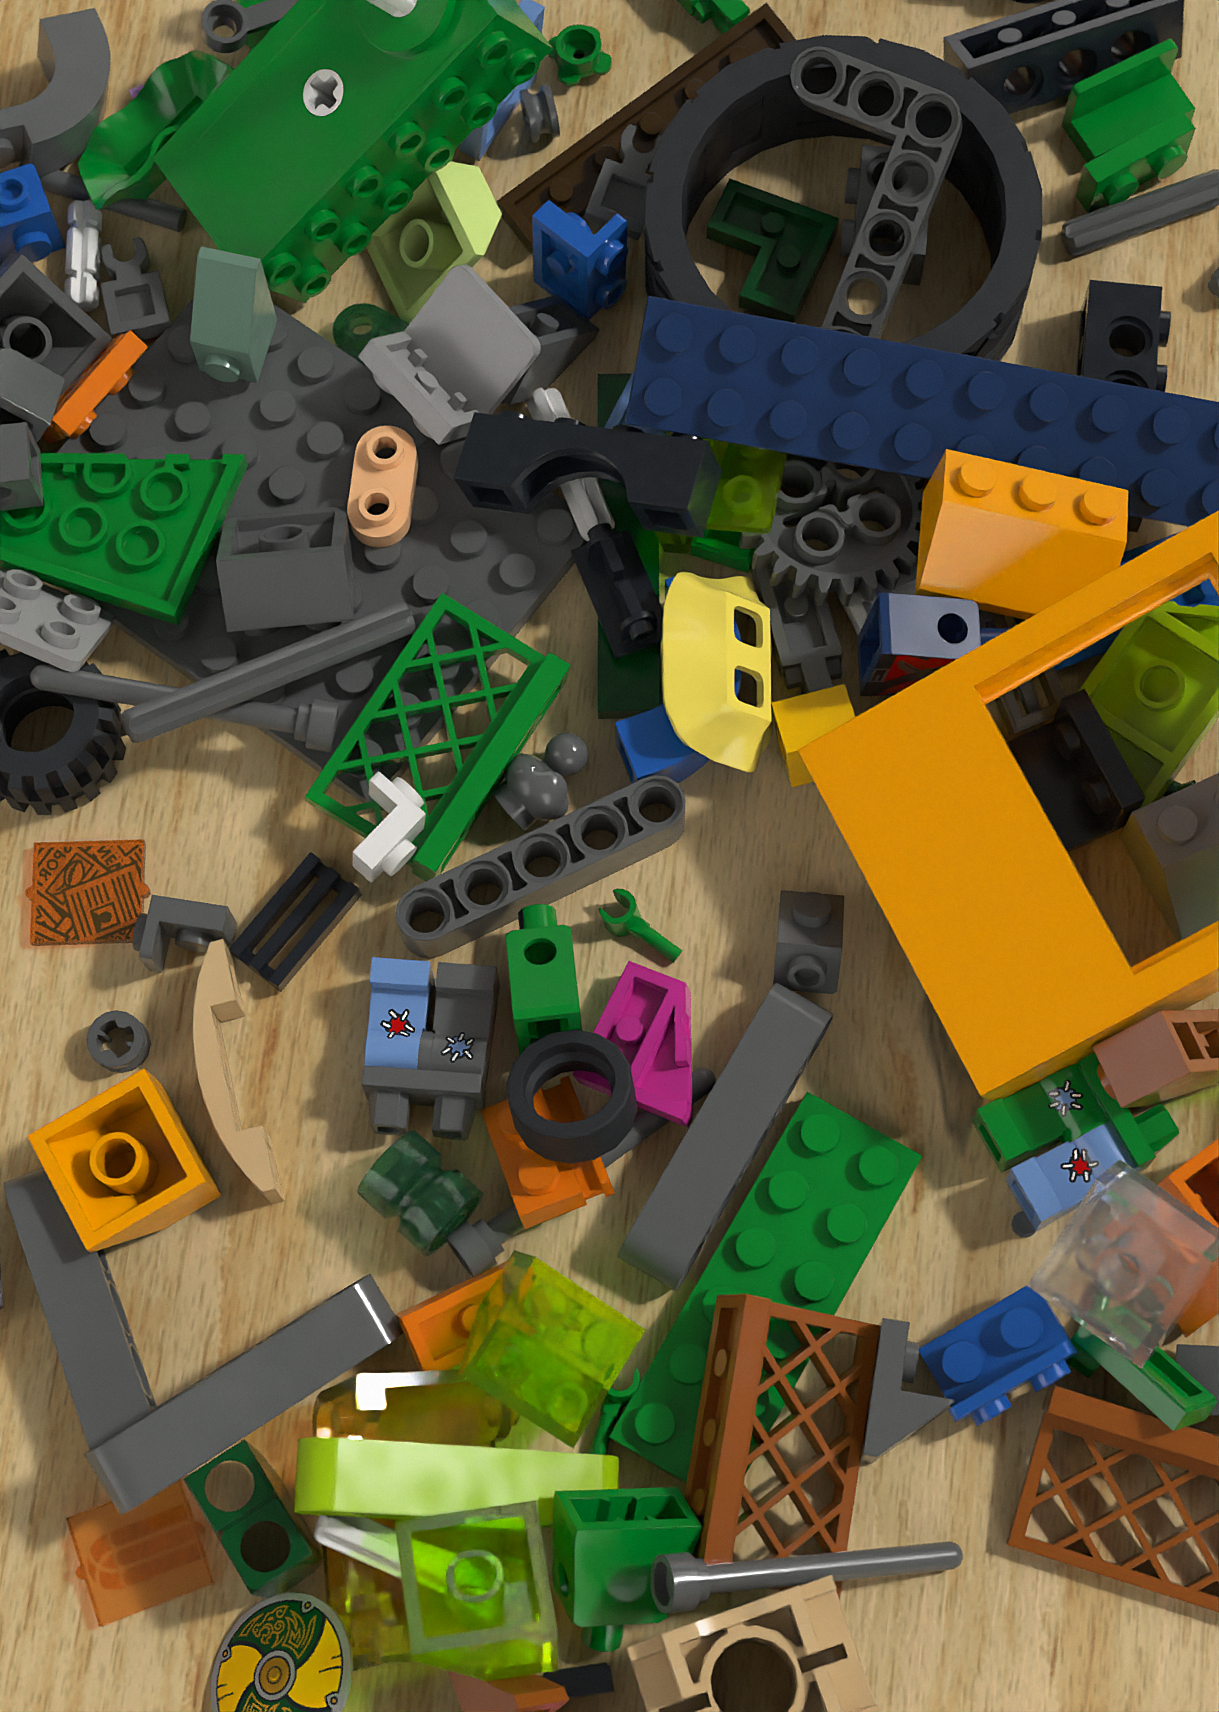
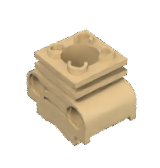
M832 1575L802 1586L784 1590L627 1647L648 1712H721L712 1696L710 1679L714 1663L725 1650L735 1644L749 1642L769 1647L781 1657L789 1671L791 1692L788 1704L783 1712H880L836 1592L837 1588Z

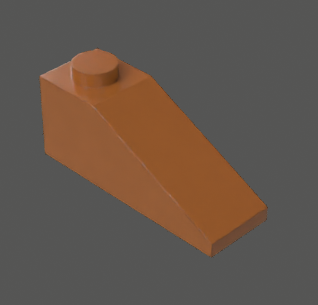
M1219 1009L1160 1010L1094 1045L1093 1049L1100 1062L1097 1072L1105 1091L1113 1099L1118 1100L1121 1108L1148 1106L1219 1084Z

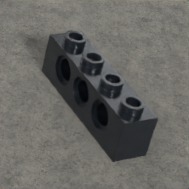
M1056 0L943 37L944 61L962 70L967 79L972 77L1004 106L1008 114H1012L1070 94L1072 86L1168 39H1172L1178 47L1175 60L1181 58L1185 0Z
M1099 280L1089 281L1081 308L1076 367L1077 376L1165 392L1167 365L1157 364L1158 347L1166 348L1171 325V312L1161 310L1163 287ZM1113 348H1125L1135 356H1121L1113 351ZM1128 516L1127 531L1138 532L1143 519Z

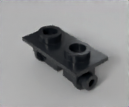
M610 523L595 525L587 532L590 539L587 544L571 550V554L615 659L661 643L663 609L629 530L622 532L612 530Z

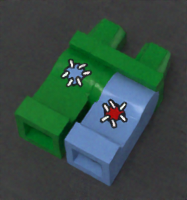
M1095 1052L1079 1060L1077 1064L1061 1069L1040 1082L1007 1098L1002 1099L1000 1097L977 1108L972 1123L1000 1172L1003 1173L1011 1168L1005 1181L1022 1211L1025 1212L1035 1232L1117 1186L1129 1177L1131 1178L1146 1170L1156 1158L1155 1154L1159 1153L1179 1134L1177 1125L1162 1104L1134 1118L1128 1108H1121L1118 1100L1109 1096L1100 1082L1097 1072L1100 1062ZM1062 1142V1144H1061L1060 1146H1058V1147H1056V1148H1054V1149H1052V1150H1050V1151H1048V1152L1042 1154L1041 1156L1035 1158V1155H1037V1154L1041 1153L1042 1151H1044V1150H1046V1149H1048V1148H1050V1147H1052V1146H1054V1145H1056V1144Z

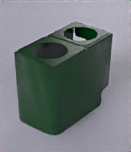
M245 1439L183 1479L251 1595L271 1598L274 1595L285 1593L321 1566L323 1553L302 1515L294 1513V1501L280 1476L261 1452ZM225 1461H237L244 1464L251 1471L254 1478V1491L251 1499L245 1506L235 1511H222L215 1508L209 1502L205 1492V1482L208 1474L213 1468H216ZM275 1491L277 1497L272 1500ZM261 1521L278 1523L286 1530L290 1538L288 1558L282 1566L270 1572L253 1570L245 1563L241 1554L243 1535L249 1527Z

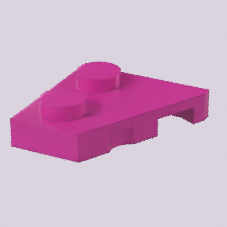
M628 961L593 1033H597L616 1044L630 1063L638 1108L689 1128L693 1119L691 991L683 981ZM581 1070L573 1071L572 1075L578 1083L609 1096L612 1095L607 1079L597 1073Z

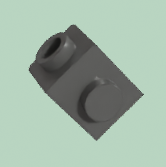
M781 890L773 985L778 983L791 991L834 994L837 992L843 947L844 895Z

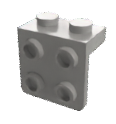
M462 264L451 268L405 331L371 339L358 357L373 372V378L378 386L385 392L394 395L413 416V422L418 430L427 437L434 439L440 445L466 437L474 412L492 414L538 357L541 345L533 333L473 268Z
M1 567L0 644L65 671L75 672L80 670L111 630L114 616L102 609L96 601L87 596L66 594L43 584L40 578L30 572Z

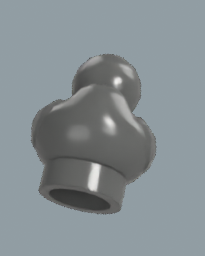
M559 733L547 743L544 759L520 753L514 756L508 763L505 772L506 781L496 788L493 794L505 811L522 829L526 830L538 819L543 821L556 820L567 813L569 800L567 796V783L563 776H573L580 772L588 759L587 746L579 736L572 733Z

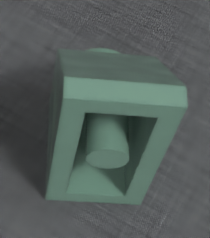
M201 246L197 256L190 343L200 371H204L210 377L219 381L235 382L238 379L258 383L277 323L261 259Z

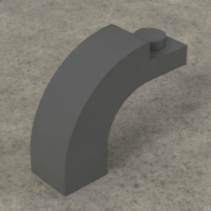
M95 8L39 19L37 57L49 85L40 95L26 103L0 109V169L8 166L10 163L22 161L24 165L33 164L39 177L54 172L72 162L86 149L93 130L103 121L106 112L111 59L108 38Z

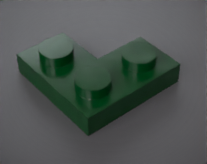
M730 178L707 225V239L756 257L739 294L738 307L766 318L796 323L836 236L839 218Z

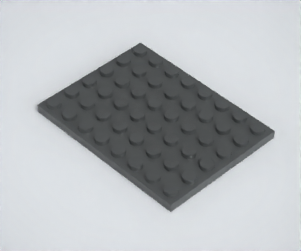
M193 298L173 320L171 328H166L132 368L136 372L127 384L116 395L109 393L94 410L97 417L92 421L91 425L76 440L70 437L57 453H125L128 459H165L166 454H189L191 459H222V454H244L248 467L226 517L348 506L357 443L366 432L375 427L389 425L401 428L412 437L416 445L419 465L411 524L407 534L394 545L376 548L359 541L353 534L350 526L355 592L353 620L394 603L405 602L415 621V631L410 635L248 699L299 708L300 702L312 704L314 698L339 702L331 753L305 748L306 742L294 740V733L257 727L321 773L441 593H444L515 637L575 564L571 550L586 545L588 541L581 537L567 502L551 491L539 501L530 514L473 507L454 480L466 437L438 445L434 439L427 437L418 430L413 422V416L394 395L385 392L378 386L373 378V372L368 367L275 304L273 306L277 323L258 383L238 379L235 382H223L210 377L204 371H200L190 343ZM383 448L376 453V456L381 459H387L392 457L396 450ZM376 503L368 509V512L372 515H380L387 511L388 506L383 503ZM224 522L178 626L89 597L96 601L102 609L114 616L113 625L194 683L326 631L311 630L306 625L281 627L277 632L265 636H249L243 631L227 632L216 565ZM65 589V590H66L67 592H69L70 594H79V593H76V592H73V591H70V590ZM445 615L433 632L437 655L471 649L468 629ZM478 635L481 646L492 644ZM426 644L416 659L429 657ZM500 655L484 658L486 671L489 670ZM475 660L440 667L447 697L470 693L480 681ZM432 668L406 673L399 683L403 706L439 699ZM393 695L390 696L382 710L395 708ZM458 707L450 708L451 715ZM441 710L406 717L413 748L427 746L445 724ZM398 719L372 724L364 735L369 757L405 750ZM358 745L347 762L361 759ZM408 761L372 768L374 776L379 771L392 782L396 777L401 778L409 768ZM364 770L337 775L333 783L361 803L371 802Z

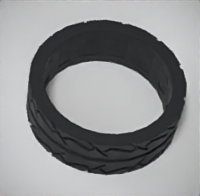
M820 35L779 43L780 49L765 48L726 66L696 90L697 98L686 100L662 133L649 172L654 174L646 183L644 224L645 288L647 296L732 311L710 290L691 258L686 236L689 224L706 195L731 170L758 153L794 140L826 136L869 139L891 147L893 146V140L814 111L802 103L792 87L790 77L792 64L797 56L808 48L816 46L827 47L941 90L953 97L958 104L963 126L945 178L961 192L980 221L990 252L991 271L983 286L957 314L926 334L901 343L996 361L1003 359L1015 338L1041 243L1042 187L1031 151H1028L1026 140L1004 106L972 77L967 79L962 70L923 49L881 38L876 43L867 36ZM815 65L805 75L804 87L812 94L826 93L834 86L837 72L830 65ZM885 86L871 87L861 97V110L870 116L884 115L893 105L894 94ZM929 108L918 118L917 129L920 134L927 138L941 137L951 127L952 117L942 108Z

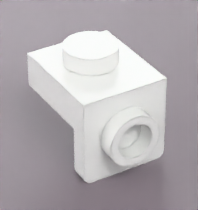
M379 771L369 780L368 794L389 815L353 851V867L371 883L383 871L389 876H393L412 857L417 847L411 842L424 829L426 813L420 809L424 804L423 799L407 782L399 777H396L391 782Z

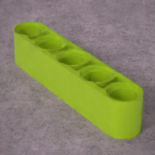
M300 1438L298 1439L294 1513L318 1516L553 1528V1498L555 1491L618 1489L619 1458L599 1454L367 1439Z

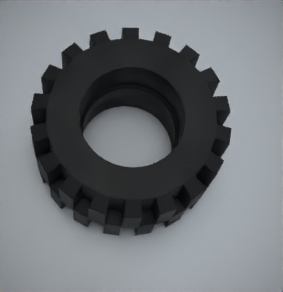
M3 649L0 651V802L6 799L13 809L24 813L29 804H31L37 815H51L52 805L60 804L64 812L77 809L75 799L85 794L89 801H92L101 794L96 786L98 782L103 779L111 783L118 772L112 760H124L126 746L121 737L126 736L127 733L120 712L122 710L119 704L115 702L36 688L30 679L32 670L41 664H51L20 651L10 656L7 650ZM87 661L80 668V671L102 674L94 663L89 665ZM49 706L64 707L73 711V719L68 731L51 747L35 752H23L11 748L12 736L16 727L31 712Z

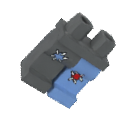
M372 957L369 1022L361 1085L369 1101L370 1123L373 1132L384 1135H405L408 1133L410 1106H434L433 1136L441 1139L468 1140L475 1118V1110L484 1109L485 1088L500 990L497 966L438 962L433 1031H430L435 985L430 961Z

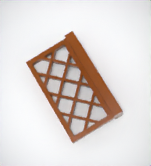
M749 1294L717 1295L684 1498L702 1525L701 1534L692 1555L694 1559L701 1558L707 1565L731 1563L735 1537L751 1524H753L770 1552L762 1559L789 1557L788 1555L812 1536H814L824 1553L847 1551L880 1325L771 1302V1299ZM770 1318L787 1321L802 1345L779 1364H777L766 1346ZM807 1326L822 1330L813 1337ZM838 1333L857 1336L853 1365L837 1376L820 1347ZM809 1357L826 1387L802 1404L785 1375ZM762 1367H763V1369L765 1370L766 1374L761 1377V1372H762ZM850 1384L848 1393L845 1388ZM774 1385L791 1414L766 1433L755 1415L758 1396ZM834 1397L845 1415L843 1433L827 1445L810 1415ZM799 1425L816 1455L791 1473L774 1444ZM752 1436L755 1440V1443L750 1446ZM839 1453V1459L837 1461L835 1456ZM763 1454L781 1483L755 1503L744 1485L746 1467ZM824 1466L835 1484L833 1499L830 1504L816 1514L799 1485ZM789 1495L805 1524L780 1543L763 1514L785 1496ZM740 1505H741V1507L743 1508V1510H744L745 1512L742 1513V1514L739 1516ZM827 1523H829L828 1532L824 1527ZM835 1581L836 1592L840 1600L842 1581ZM796 1586L776 1587L769 1589L784 1591Z
M1054 1384L1048 1386L1042 1406L1044 1411L1006 1544L1219 1612V1596L1201 1591L1202 1588L1215 1581L1219 1586V1567L1199 1533L1219 1522V1510L1194 1523L1175 1490L1176 1487L1200 1474L1214 1478L1219 1486V1436L1189 1426L1173 1431L1157 1416ZM1057 1429L1082 1437L1095 1463L1060 1481L1047 1458L1054 1430ZM1094 1441L1120 1450L1102 1458ZM1134 1453L1149 1459L1162 1484L1126 1502L1108 1467ZM1161 1462L1185 1469L1186 1471L1169 1479ZM1044 1469L1053 1486L1037 1494ZM1101 1472L1119 1507L1084 1525L1065 1490ZM1167 1493L1186 1528L1151 1546L1132 1511ZM1058 1494L1076 1530L1052 1543L1025 1535L1033 1507ZM1125 1516L1143 1551L1116 1564L1102 1559L1089 1534ZM1192 1537L1210 1572L1186 1585L1170 1581L1156 1555ZM1082 1538L1091 1555L1066 1548V1546ZM1149 1560L1157 1576L1132 1568Z

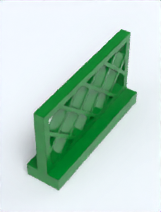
M441 593L305 795V801L366 839L383 821L381 811L384 809L371 797V802L345 807L325 793L337 775L364 770L369 791V780L373 777L372 768L408 761L414 790L424 801L420 809L426 813L424 829L412 841V844L417 849L406 864L412 867L413 874L424 881L442 874L493 796V791L498 788L504 779L508 763L514 756L521 753L566 684L571 665L551 652L545 657L449 596ZM445 615L468 629L471 649L437 655L433 632ZM478 635L492 644L481 646ZM426 644L429 657L416 659ZM508 653L527 665L526 670L517 683L490 688L484 662L485 657ZM475 660L482 690L447 697L440 667ZM432 668L439 699L403 706L399 683L404 675ZM393 695L395 708L382 710L390 696ZM507 697L496 713L493 699ZM485 701L490 722L485 732L480 735L457 739L450 708ZM441 710L448 741L413 748L406 717ZM398 719L405 750L369 757L364 737L369 727L375 723ZM358 745L361 759L347 762ZM474 747L463 764L460 750ZM451 752L456 776L451 784L423 791L416 759ZM440 799L431 814L428 815L426 801ZM374 813L376 826L359 815Z

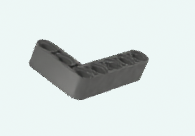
M816 46L803 51L792 64L790 75L792 87L802 103L814 111L894 141L821 327L880 339L960 139L963 126L960 108L953 97L941 90L836 50ZM815 65H830L837 72L836 82L832 89L819 95L807 91L804 87V79L807 72ZM878 85L887 87L894 94V102L890 110L880 116H870L861 110L860 102L865 91ZM938 107L947 111L952 117L951 127L941 137L927 138L920 134L917 129L918 118L925 110ZM918 166L925 170L928 175L927 187L916 197L908 198L901 196L894 189L896 175L904 167ZM894 224L904 231V245L895 255L888 257L880 256L872 250V235L881 225ZM860 282H873L881 289L882 298L880 305L870 314H856L849 307L848 298L850 291Z

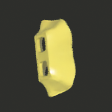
M679 572L674 577L667 592L662 616V692L665 711L674 732L686 746L714 762L743 772L757 771L763 751L769 745L774 725L771 705L773 646L770 634V609L759 601L755 585L747 576L711 579L699 577L691 572ZM734 609L752 616L755 620L756 647L742 643L735 637ZM735 669L749 673L754 677L752 692L757 702L756 707L737 699L734 688Z

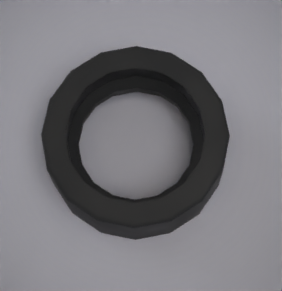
M574 1029L550 1033L531 1043L513 1062L506 1083L508 1103L515 1129L529 1149L547 1160L572 1164L595 1160L610 1152L631 1131L638 1109L630 1063L616 1044L592 1032ZM578 1070L597 1073L607 1079L610 1084L612 1095L609 1101L599 1112L581 1121L561 1123L547 1120L534 1109L533 1098L536 1092L546 1081L561 1073Z

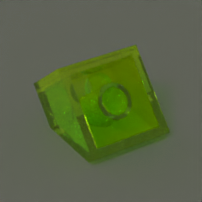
M536 1500L395 1521L412 1661L484 1681L558 1670L557 1626Z

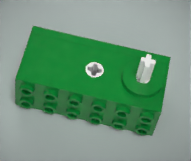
M298 0L152 159L219 250L261 259L270 291L306 303L310 298L319 295L328 287L331 282V276L351 256L360 253L369 245L372 234L392 214L398 213L410 203L413 192L433 172L442 169L451 161L455 154V149L474 129L484 126L494 117L498 105L517 85L527 82L536 74L541 61L553 50V47L515 0Z

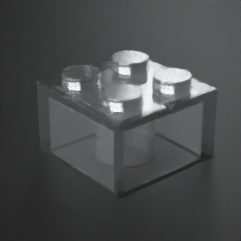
M1119 1159L1094 1181L1027 1286L1139 1368H1142L1167 1340L1219 1263V1228Z

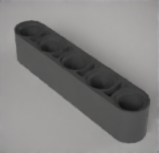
M654 775L643 778L411 888L402 895L397 903L395 914L404 944L410 952L419 957L435 958L442 956L518 920V912L526 906L534 904L549 905L670 847L680 839L684 832L686 800L683 790L675 781L666 776ZM654 803L664 804L674 812L669 819L659 823L648 821L640 813L646 806ZM596 830H606L617 838L612 846L603 850L592 849L583 842L588 834ZM539 857H550L560 865L556 872L543 878L535 877L526 870L529 863ZM483 884L495 885L502 891L500 897L488 905L473 903L469 900V895L473 889ZM433 911L444 917L440 927L433 932L420 933L411 928V923L420 913Z
M778 983L773 985L632 1225L620 1248L618 1258L675 1291L680 1287L818 1048L833 1019V1013Z
M42 1167L4 1182V1190L89 1450H91L99 1443L155 1409L157 1405L104 1249L91 1253L86 1250L46 1171Z
M368 1274L99 1443L84 1455L117 1511L122 1515L158 1494L401 1336L403 1331L396 1315L371 1274Z

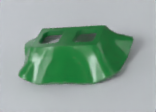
M197 49L178 58L163 62L149 76L139 94L126 107L107 117L96 126L78 162L82 184L95 209L106 208L123 199L146 200L167 179L152 158L234 70L233 67L217 59L215 56Z

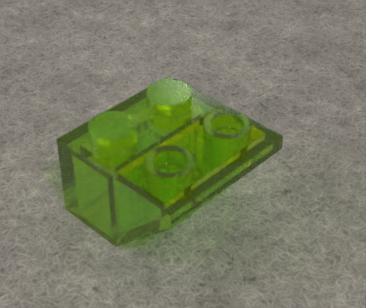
M514 1250L477 1309L458 1375L567 1446L574 1448L645 1332V1329L537 1257Z

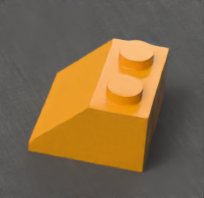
M145 1068L27 1136L86 1250L90 1253L166 1229L222 1196L164 1086Z

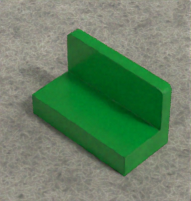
M1172 39L1163 41L1072 86L1062 127L1086 163L1180 111H1183L1189 120L1192 121L1196 108L1171 74L1178 52V47Z

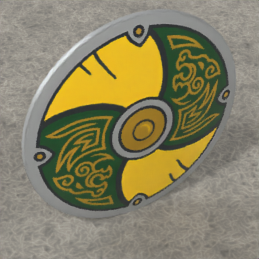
M297 1592L277 1594L251 1607L229 1631L217 1655L211 1680L212 1712H342L352 1683L353 1654L348 1632L338 1614L324 1601L314 1596Z

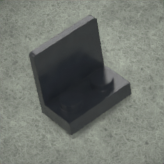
M1085 688L1061 699L1053 722L1006 742L1067 853L1123 828L1131 813L1141 808L1145 800V796Z

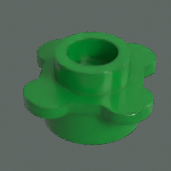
M583 24L568 26L558 36H554L548 41L553 47L548 57L555 59L559 68L557 72L558 80L564 85L575 86L579 83L580 79L587 78L593 74L599 76L606 75L612 67L611 56L602 51L600 32L592 26ZM581 54L584 55V57L582 59H576L574 55Z

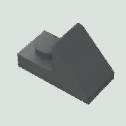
M882 1318L879 1324V1337L860 1462L874 1463L940 1416L954 1403L952 1399L901 1391V1382H914L918 1361L919 1343L907 1341L910 1322Z

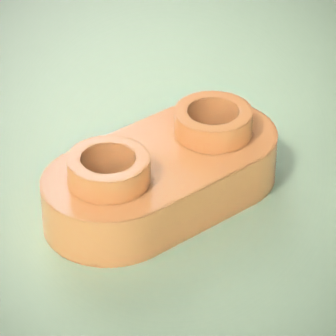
M389 425L375 427L366 432L356 446L347 514L355 537L371 547L382 548L394 545L407 534L410 528L419 462L416 445L412 437L401 428ZM383 448L396 450V453L387 459H381L376 456V453ZM376 503H383L388 506L387 511L380 515H372L368 512V509Z

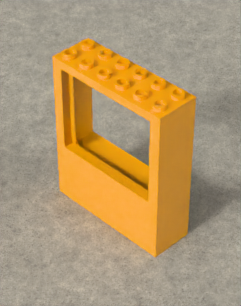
M1219 510L798 749L980 1096L990 1101L1000 1097L1002 1099L1007 1098L1040 1082L1061 1069L1077 1064L1079 1060L1095 1052L1093 1049L1094 1045L1160 1010H1184L1219 991V920L1130 967L986 707V704L1207 579L1210 580L1219 596Z

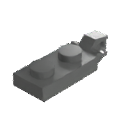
M771 564L755 570L751 567L750 570L759 601L770 609V634L773 652L780 677L784 676L787 690L800 687L801 695L833 687L831 680L842 678L841 660L843 653L827 597L822 606L817 605L815 590L806 587L797 599L792 598L794 581L786 578L780 584L773 587L769 584L774 569Z

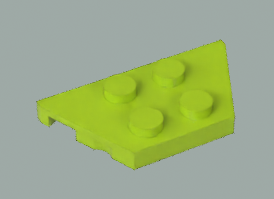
M1168 601L1124 626L1079 689L1080 691L1085 688L1145 796L1141 808L1161 799L1167 788L1219 718V606L1199 604L1189 607L1180 606L1175 601Z

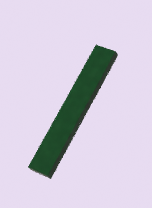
M598 374V427H605L632 374ZM598 478V484L615 522L612 530L620 532L629 530L659 600V532L643 529L628 502L627 492L624 487L613 481ZM598 619V719H626L660 706V643L615 659Z

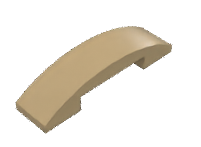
M221 939L210 942L202 962L196 986L192 1028L197 1075L203 1099L221 1141L253 1186L271 1204L283 1202L284 1197L272 1140L263 1125L242 1129L220 1022L245 1017L233 956L225 941Z

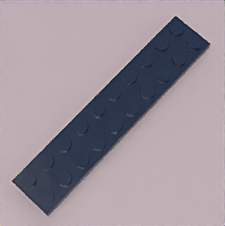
M647 297L625 420L627 425L699 436L704 439L929 480L945 450L949 449L1128 490V516L1190 527L1219 510V402L658 297Z

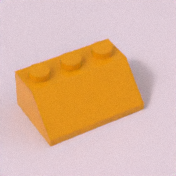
M946 449L923 491L915 595L973 600L977 603L979 610L1027 620L1120 567L1127 543L1128 490Z

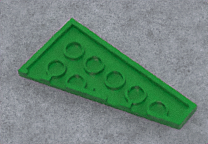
M41 453L43 506L0 511V568L24 570L36 575L42 582L178 626L248 467L244 454H222V459H191L189 454H166L165 459H128L125 453Z

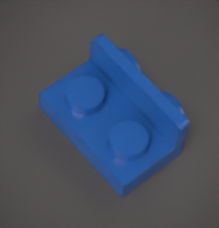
M548 200L532 215L534 282L551 296L556 295L589 321L602 307L609 309L614 306L626 289L628 221L619 214H616L594 235L590 227L580 216L572 212L566 214Z
M1036 1281L1029 1283L919 1348V1353L945 1398L954 1400L951 1408L948 1409L954 1422L963 1421L971 1416L977 1427L1010 1409L1012 1405L1006 1395L1030 1382L1035 1392H1038L1070 1374L1071 1370L1065 1361L1078 1354L1077 1349Z

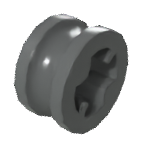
M548 84L541 85L540 91L536 94L529 93L527 89L520 90V104L530 142H539V137L545 133L550 134L552 138L560 137L559 120L550 86Z
M118 1010L106 1012L96 1018L88 1030L86 1039L88 1051L93 1059L107 1070L117 1073L133 1071L142 1065L148 1057L151 1047L150 1035L145 1026L128 1012ZM117 1027L127 1035L134 1034L133 1042H125L130 1050L120 1057L111 1049L104 1050L103 1048L104 1041H112L107 1034Z

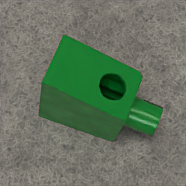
M534 904L522 908L518 912L519 930H512L506 933L513 1020L519 1055L528 1045L550 1033L574 1029L583 1031L571 927L558 925L556 909L547 904Z
M678 1487L555 1491L553 1498L552 1582L554 1590L571 1623L582 1627L581 1640L587 1647L600 1652L615 1651L621 1646L625 1625L659 1623L668 1617V1614H663L659 1611L653 1599L650 1578L652 1563L655 1557L660 1554L688 1552L693 1555L702 1530L701 1523Z

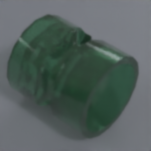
M412 1130L395 1141L377 1159L363 1177L358 1186L357 1194L383 1218L388 1219L398 1216L400 1218L398 1232L427 1257L447 1243L446 1235L470 1218L480 1204L484 1193L458 1169L443 1171L441 1169L443 1155L418 1132Z

